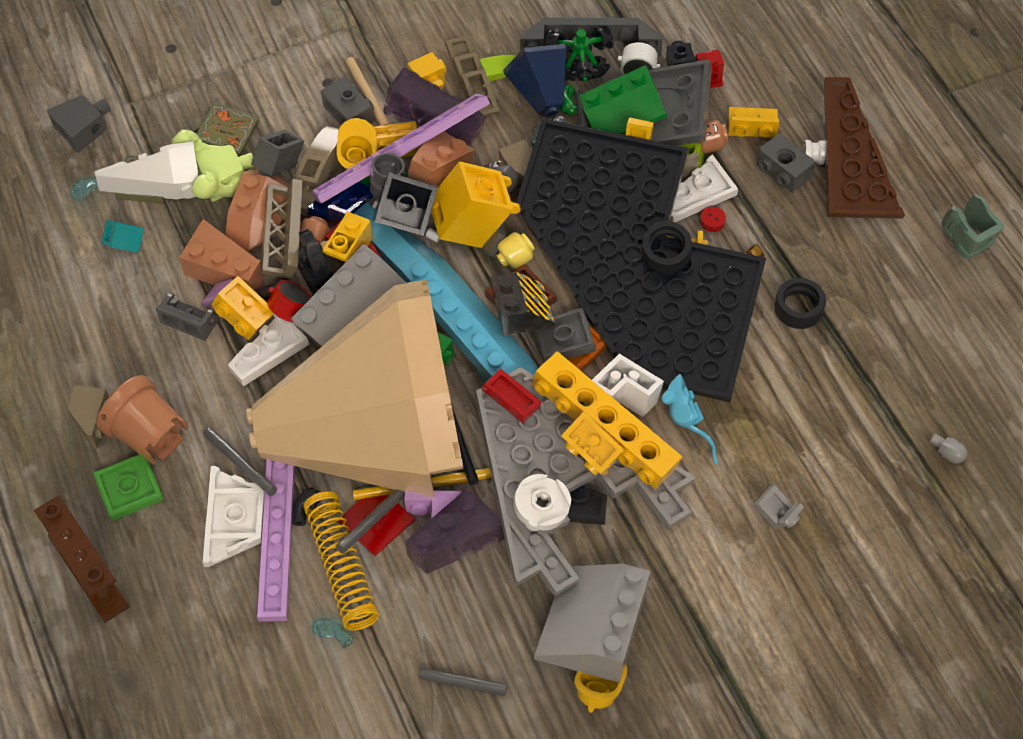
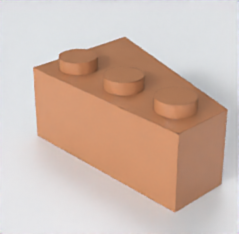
M204 219L179 257L184 275L212 285L229 279L234 280L239 276L250 288L255 290L260 287L264 280V276L261 274L260 261Z

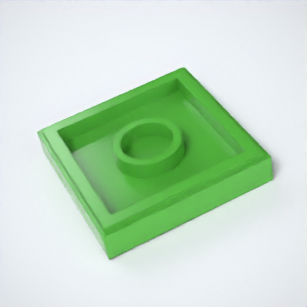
M140 454L93 472L111 521L164 500L149 461Z

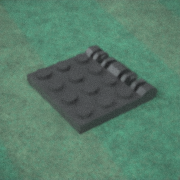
M710 60L649 69L667 117L654 122L652 141L676 146L706 141L712 72Z

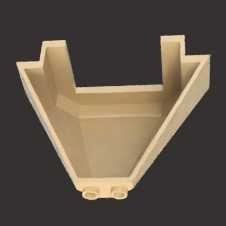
M427 279L394 285L254 403L252 408L246 409L249 425L253 424L254 432L249 433L252 449L258 448L260 458L389 489L401 490L403 492L406 490L434 498L431 475L463 469Z

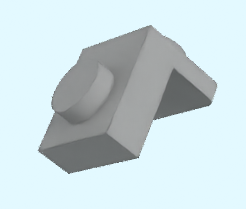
M775 485L769 486L753 504L755 509L775 530L783 527H792L800 519L798 514L804 508L801 503L793 505Z

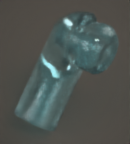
M96 177L78 180L71 188V197L76 201H81L86 198L91 190L98 189Z
M321 618L315 620L311 625V631L314 635L336 638L343 648L348 647L354 641V637L338 619Z

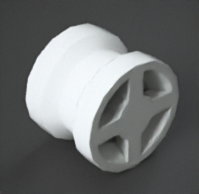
M804 140L803 152L815 160L818 165H824L826 142L825 140H819L817 143H812L811 140Z

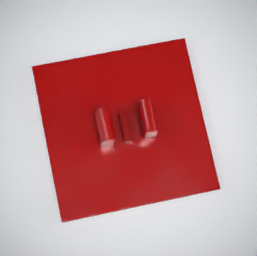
M389 495L360 499L346 511L342 518L346 519L345 525L349 527L348 532L350 533ZM397 503L358 541L371 554L376 556L415 521V518ZM341 519L337 521L340 525L344 523Z

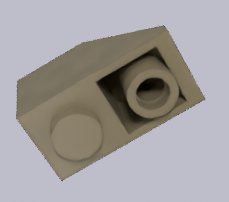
M74 385L67 409L73 422L92 448L98 449L100 440L104 439L105 434L97 429L96 421L109 395L106 389Z

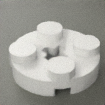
M535 474L525 478L520 483L514 495L513 507L517 517L525 524L527 529L531 531L551 530L561 525L567 518L571 505V496L567 487L558 479L554 481L547 478L548 475ZM537 497H541L542 500L549 501L546 507H541L536 504Z

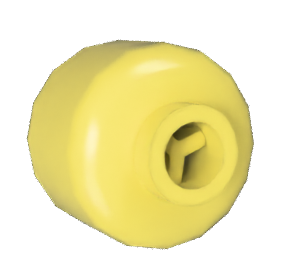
M513 232L498 243L497 249L500 253L496 257L504 268L509 265L512 269L516 270L532 260V251L535 248L524 233L520 235L517 232Z

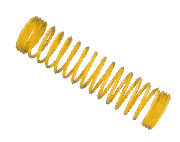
M331 491L319 492L309 497L303 507L311 524L310 528L316 539L315 543L319 547L318 552L321 554L322 562H324L323 567L327 570L326 575L329 578V584L332 586L331 590L335 594L334 599L337 601L338 609H340L339 614L343 618L344 628L350 631L364 629L378 620L379 612L376 605L371 604L374 598L369 596L371 590L366 588L368 582L363 580L365 573L361 572L363 567L358 564L360 559L356 556L357 550L353 549L354 545L345 552L354 551L355 553L352 556L343 557L335 562H327L331 557L345 553L336 551L333 554H325L329 549L336 548L339 542L329 547L322 545L326 541H333L349 534L347 533L349 527L345 525L346 519L342 518L344 513L340 510L341 505L337 494ZM335 499L333 502L324 503L315 509H308L310 505L319 500ZM337 512L341 513L340 517L328 519L321 524L314 523L317 519L330 517ZM340 519L344 521L342 525L332 526L323 532L317 531L321 526L334 524ZM342 527L347 529L343 533H337L326 539H320L323 534L335 532ZM352 558L357 559L355 564L343 566L338 570H330L335 564L347 562ZM355 566L360 567L357 572L348 573L340 578L333 577L338 572L349 570ZM357 574L363 575L360 580H354L341 586L336 585L340 580L351 578ZM365 582V586L362 588H357L347 593H339L343 588ZM368 590L365 596H360L350 601H341L347 595ZM365 598L371 599L367 604L353 609H344L350 603H355ZM374 613L372 616L360 622L348 623L350 620L364 618Z

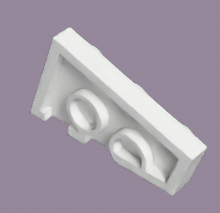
M713 154L701 168L697 167L685 182H680L670 218L671 222L680 221L738 194V188Z
M274 314L275 319L268 326L264 325L259 330L260 335L252 343H247L229 362L230 372L243 386L309 345L307 337L294 323L285 321Z

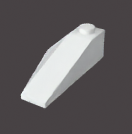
M193 141L160 147V152L150 156L144 153L138 155L139 160L130 163L122 161L95 171L99 191L163 196L168 199L196 197L192 193V185L198 177Z

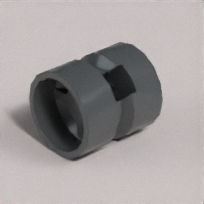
M382 153L373 159L370 192L375 198L379 199L388 172L404 176L405 165L399 156L392 153Z

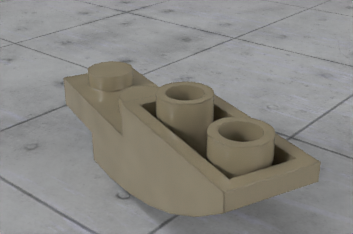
M326 126L321 130L309 146L298 167L294 179L303 180L301 211L314 214L318 201L311 194L312 190L324 184L329 174L334 175L339 162L336 154L339 128Z

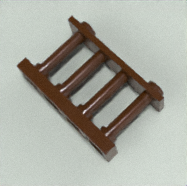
M58 495L36 508L34 512L47 530L50 541L104 623L130 608L114 584L116 582L115 578L61 497Z

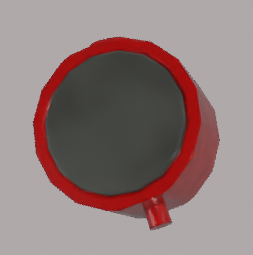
M284 280L280 281L275 289L270 287L269 292L272 294L267 304L276 316L293 323L291 318L311 299V295L302 286Z

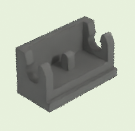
M168 293L156 308L160 323L206 341L220 320L219 316L214 314L215 310L202 311L180 302L174 298L175 294Z

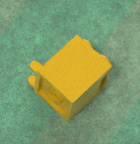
M459 161L438 187L431 212L439 239L482 248L511 213L517 214L521 211L519 204L511 202L506 188L512 184L511 178L502 175L501 171Z

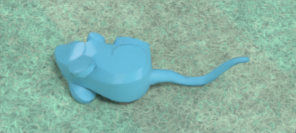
M679 374L671 382L668 390L662 395V401L664 404H668L670 416L674 423L680 427L688 428L708 441L712 449L714 463L718 464L716 447L711 437L695 426L704 418L698 403L693 401L695 398L692 390L688 391L682 375Z

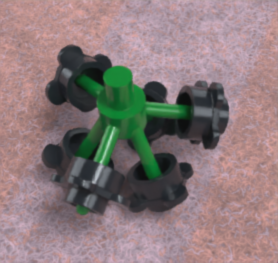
M608 25L603 26V28L596 27L592 32L591 39L586 37L585 30H578L576 35L572 37V41H567L565 35L560 33V31L554 33L553 30H549L545 46L565 44L566 54H570L569 59H566L565 81H575L576 77L578 81H589L602 77L610 69L611 66L609 63L606 64L605 58H602V56L594 57L591 53V44L600 51L606 47L608 49L613 48V35ZM585 55L589 58L588 62L585 60Z

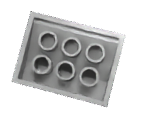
M363 244L291 319L306 337L321 348L394 285L405 284L406 282L382 258Z
M626 564L571 566L580 579L577 584L554 597L534 659L620 683L647 593L651 571Z

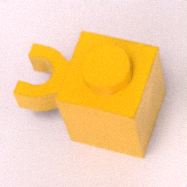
M433 52L407 63L409 80L420 95L431 90L436 99L445 96L442 88L445 83L446 66L441 59H437Z

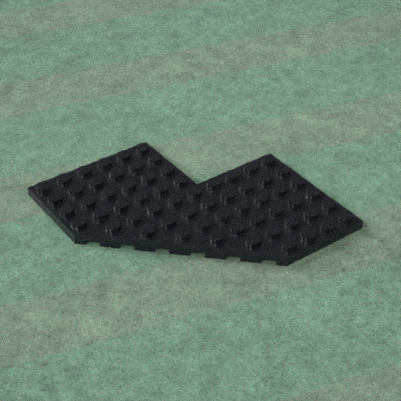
M542 118L516 203L520 205L521 211L519 213L580 308L584 310L587 319L603 341L613 359L621 354L664 381L662 385L664 388H668L675 377L680 374L688 391L692 390L695 395L730 403L766 258L692 242L690 260L681 270L666 274L651 269L643 258V237L649 227L654 224L670 221L689 148ZM663 236L654 240L651 248L654 255L670 259L675 258L682 252V243L676 238Z

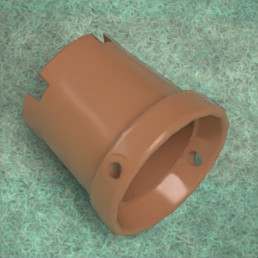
M144 375L134 376L120 385L106 400L96 421L97 429L108 437L117 438L152 464L157 463L154 460L155 457L158 456L164 460L178 447L184 438L179 434L182 427L186 431L188 430V422L156 392V386Z

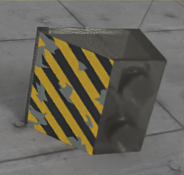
M518 272L491 277L493 300L503 336L555 326L543 283Z

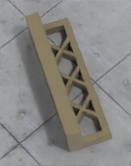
M292 179L288 188L273 184L267 185L261 274L291 279L298 267V232H300L303 180ZM273 193L285 195V202L279 206L273 199ZM276 213L284 220V224L279 227L271 220V216ZM275 234L283 242V245L278 248L270 242V237ZM275 256L281 263V269L268 267V260Z

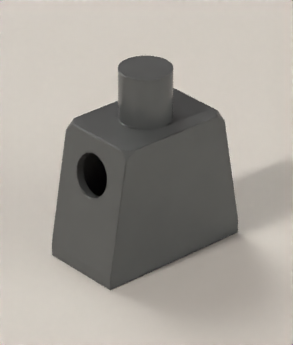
M80 95L47 110L52 126L79 153L105 132L106 126L102 116L110 112L111 108L105 99H101L92 105L85 96Z

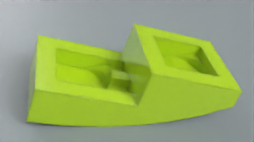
M499 55L479 59L482 69H485L489 82L506 78L503 69L517 55Z

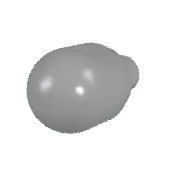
M935 433L930 440L931 444L939 448L938 453L941 454V457L951 463H962L967 457L966 447L954 438L947 437L945 440Z

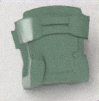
M978 194L967 202L964 214L960 208L956 209L953 207L946 212L941 224L945 235L950 241L956 243V250L965 259H970L990 248L1004 229V224L990 211L985 199ZM968 223H969L973 228L976 227V228L978 229V231L980 232V234L977 235V234L970 228V226L968 225Z

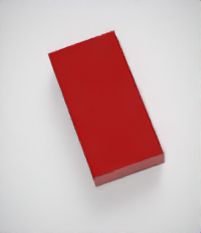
M501 368L482 386L483 392L523 424L542 404L538 398Z

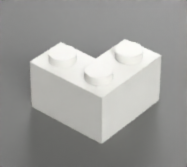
M621 354L615 357L592 379L593 382L619 404L626 406L641 417H644L658 402L664 382Z

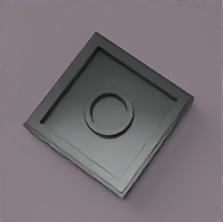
M582 308L553 316L554 322L547 319L533 322L544 362L557 351L566 359L596 351L588 321Z

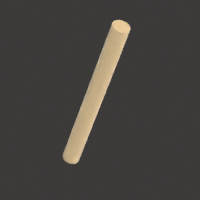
M353 57L347 58L345 62L363 96L368 98L374 106L373 114L379 125H389V121Z

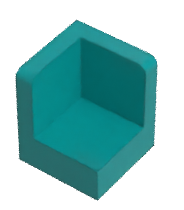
M106 219L101 244L111 248L139 252L144 228Z

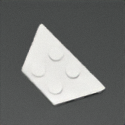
M211 466L203 551L204 567H210L262 543L265 492L257 484L248 483L237 475L230 476L221 472L220 468L216 466Z

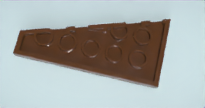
M825 77L827 217L903 219L905 213L902 207L899 206L896 198L897 193L894 186H891L887 176L888 171L876 141L871 136L868 121L863 116L859 106L860 101L850 77Z

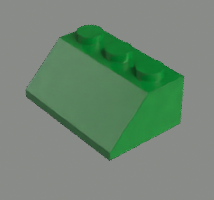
M646 65L579 95L586 116L593 129L625 135L629 118L654 123L667 117L656 85Z

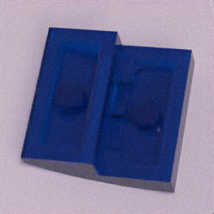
M357 182L323 203L315 200L308 206L309 215L325 220H342L347 212L354 214L374 196L370 192L369 185Z

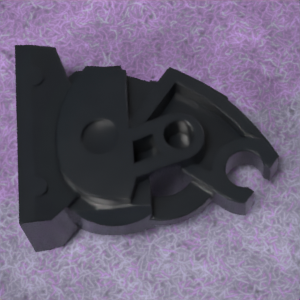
M307 228L298 232L303 245L300 246L298 253L299 262L297 268L314 296L333 276V272L326 254L323 253L321 244L317 243L312 231H309Z

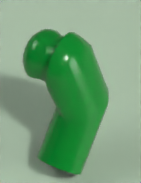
M566 84L564 86V104L559 109L568 116H572L577 111V106L573 104L571 99L575 89L573 86Z

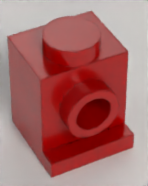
M719 49L696 53V61L709 59L712 64L710 88L723 86L724 61Z

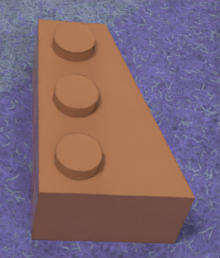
M443 131L423 143L411 160L407 178L439 187L459 161L471 164L475 149L466 145L463 140L456 139Z

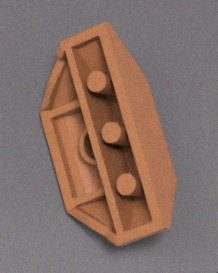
M255 168L243 172L228 210L225 236L248 253H251L255 250V247L263 244L267 185L273 184L289 187L279 173L273 176L265 175ZM273 193V199L279 206L285 202V195ZM278 213L271 216V220L278 227L282 225L283 219Z

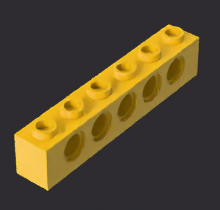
M558 351L536 370L532 381L536 391L540 395L546 396L555 404L560 412L566 413L574 421L583 411L586 412L626 450L618 458L619 462L632 469L643 483L652 486L656 490L676 470L682 456ZM579 402L586 403L588 406H583ZM600 419L607 421L609 424L601 422ZM621 437L627 438L629 442L622 440ZM642 455H647L650 459H645Z

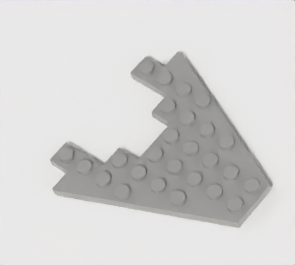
M522 367L508 373V375L542 402L541 407L524 424L483 392L482 388L476 390L475 400L513 581L516 586L539 574L555 597L577 584L580 579L549 536L568 525L570 521L568 516L561 525L554 529L531 531L521 522L514 511L513 499L520 483L531 475L544 474L548 475L547 478L554 481L558 479L567 487L569 493L597 477L612 498L635 486L667 530L690 516V509L677 492L693 484L695 478L679 466L656 490L652 486L643 483L632 469L622 465L618 459L608 469L609 473L606 476L600 473L594 475L584 465L586 460L580 454L577 456L573 455L564 446L567 441L561 437L574 420L566 413L560 412L551 400L536 391L532 385L534 375ZM600 419L601 422L609 424L607 421ZM621 437L622 440L629 442L627 438ZM642 455L645 459H650L647 455ZM537 497L536 504L541 507H546L549 501L542 500L541 497Z

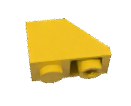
M347 212L323 248V253L347 262L363 244L368 247L372 241L373 235L370 220Z

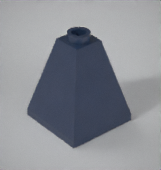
M565 44L523 48L503 69L505 76L538 114H545L546 117H551L559 113V108L564 104Z

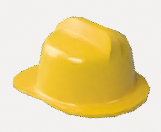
M355 118L349 119L341 125L337 135L336 154L339 163L346 170L376 153V131L369 122Z
M625 664L620 683L577 671L574 681L577 695L580 701L588 706L590 713L595 708H607L615 701L625 682L627 666Z

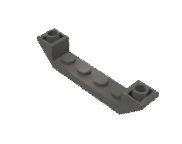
M543 18L520 35V51L527 47L544 46L549 30H553L554 33L560 31V33L565 35L567 41H572V37L576 35L578 30H585L586 37L591 39L592 32L596 27L603 28V26L608 25L613 35V41L645 43L651 45L656 50L657 55H661L662 35L639 18Z

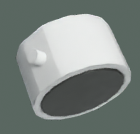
M632 43L626 46L622 56H618V60L621 61L620 71L622 75L645 65L648 70L660 68V64H657L658 55L656 50L651 45L645 43Z

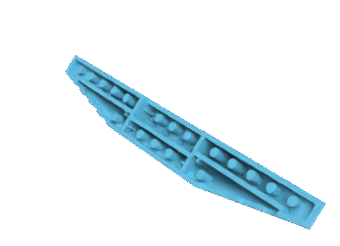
M355 191L334 202V206L343 216L350 212L370 220L374 247L380 257L406 283L427 279L436 322L476 367L478 376L484 383L500 368L508 374L522 367L535 375L538 369L536 363L445 259L408 231L372 221L375 209L372 208L373 205Z

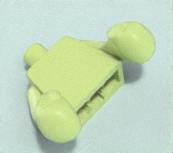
M179 131L172 139V144L193 141L197 169L200 176L196 178L192 185V193L201 199L210 198L212 202L222 197H233L243 172L254 167L251 165L252 153L238 157L231 145H209L203 143L193 131Z

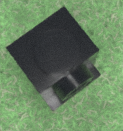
M678 40L674 41L671 45H667L666 61L668 66L696 61L690 43Z

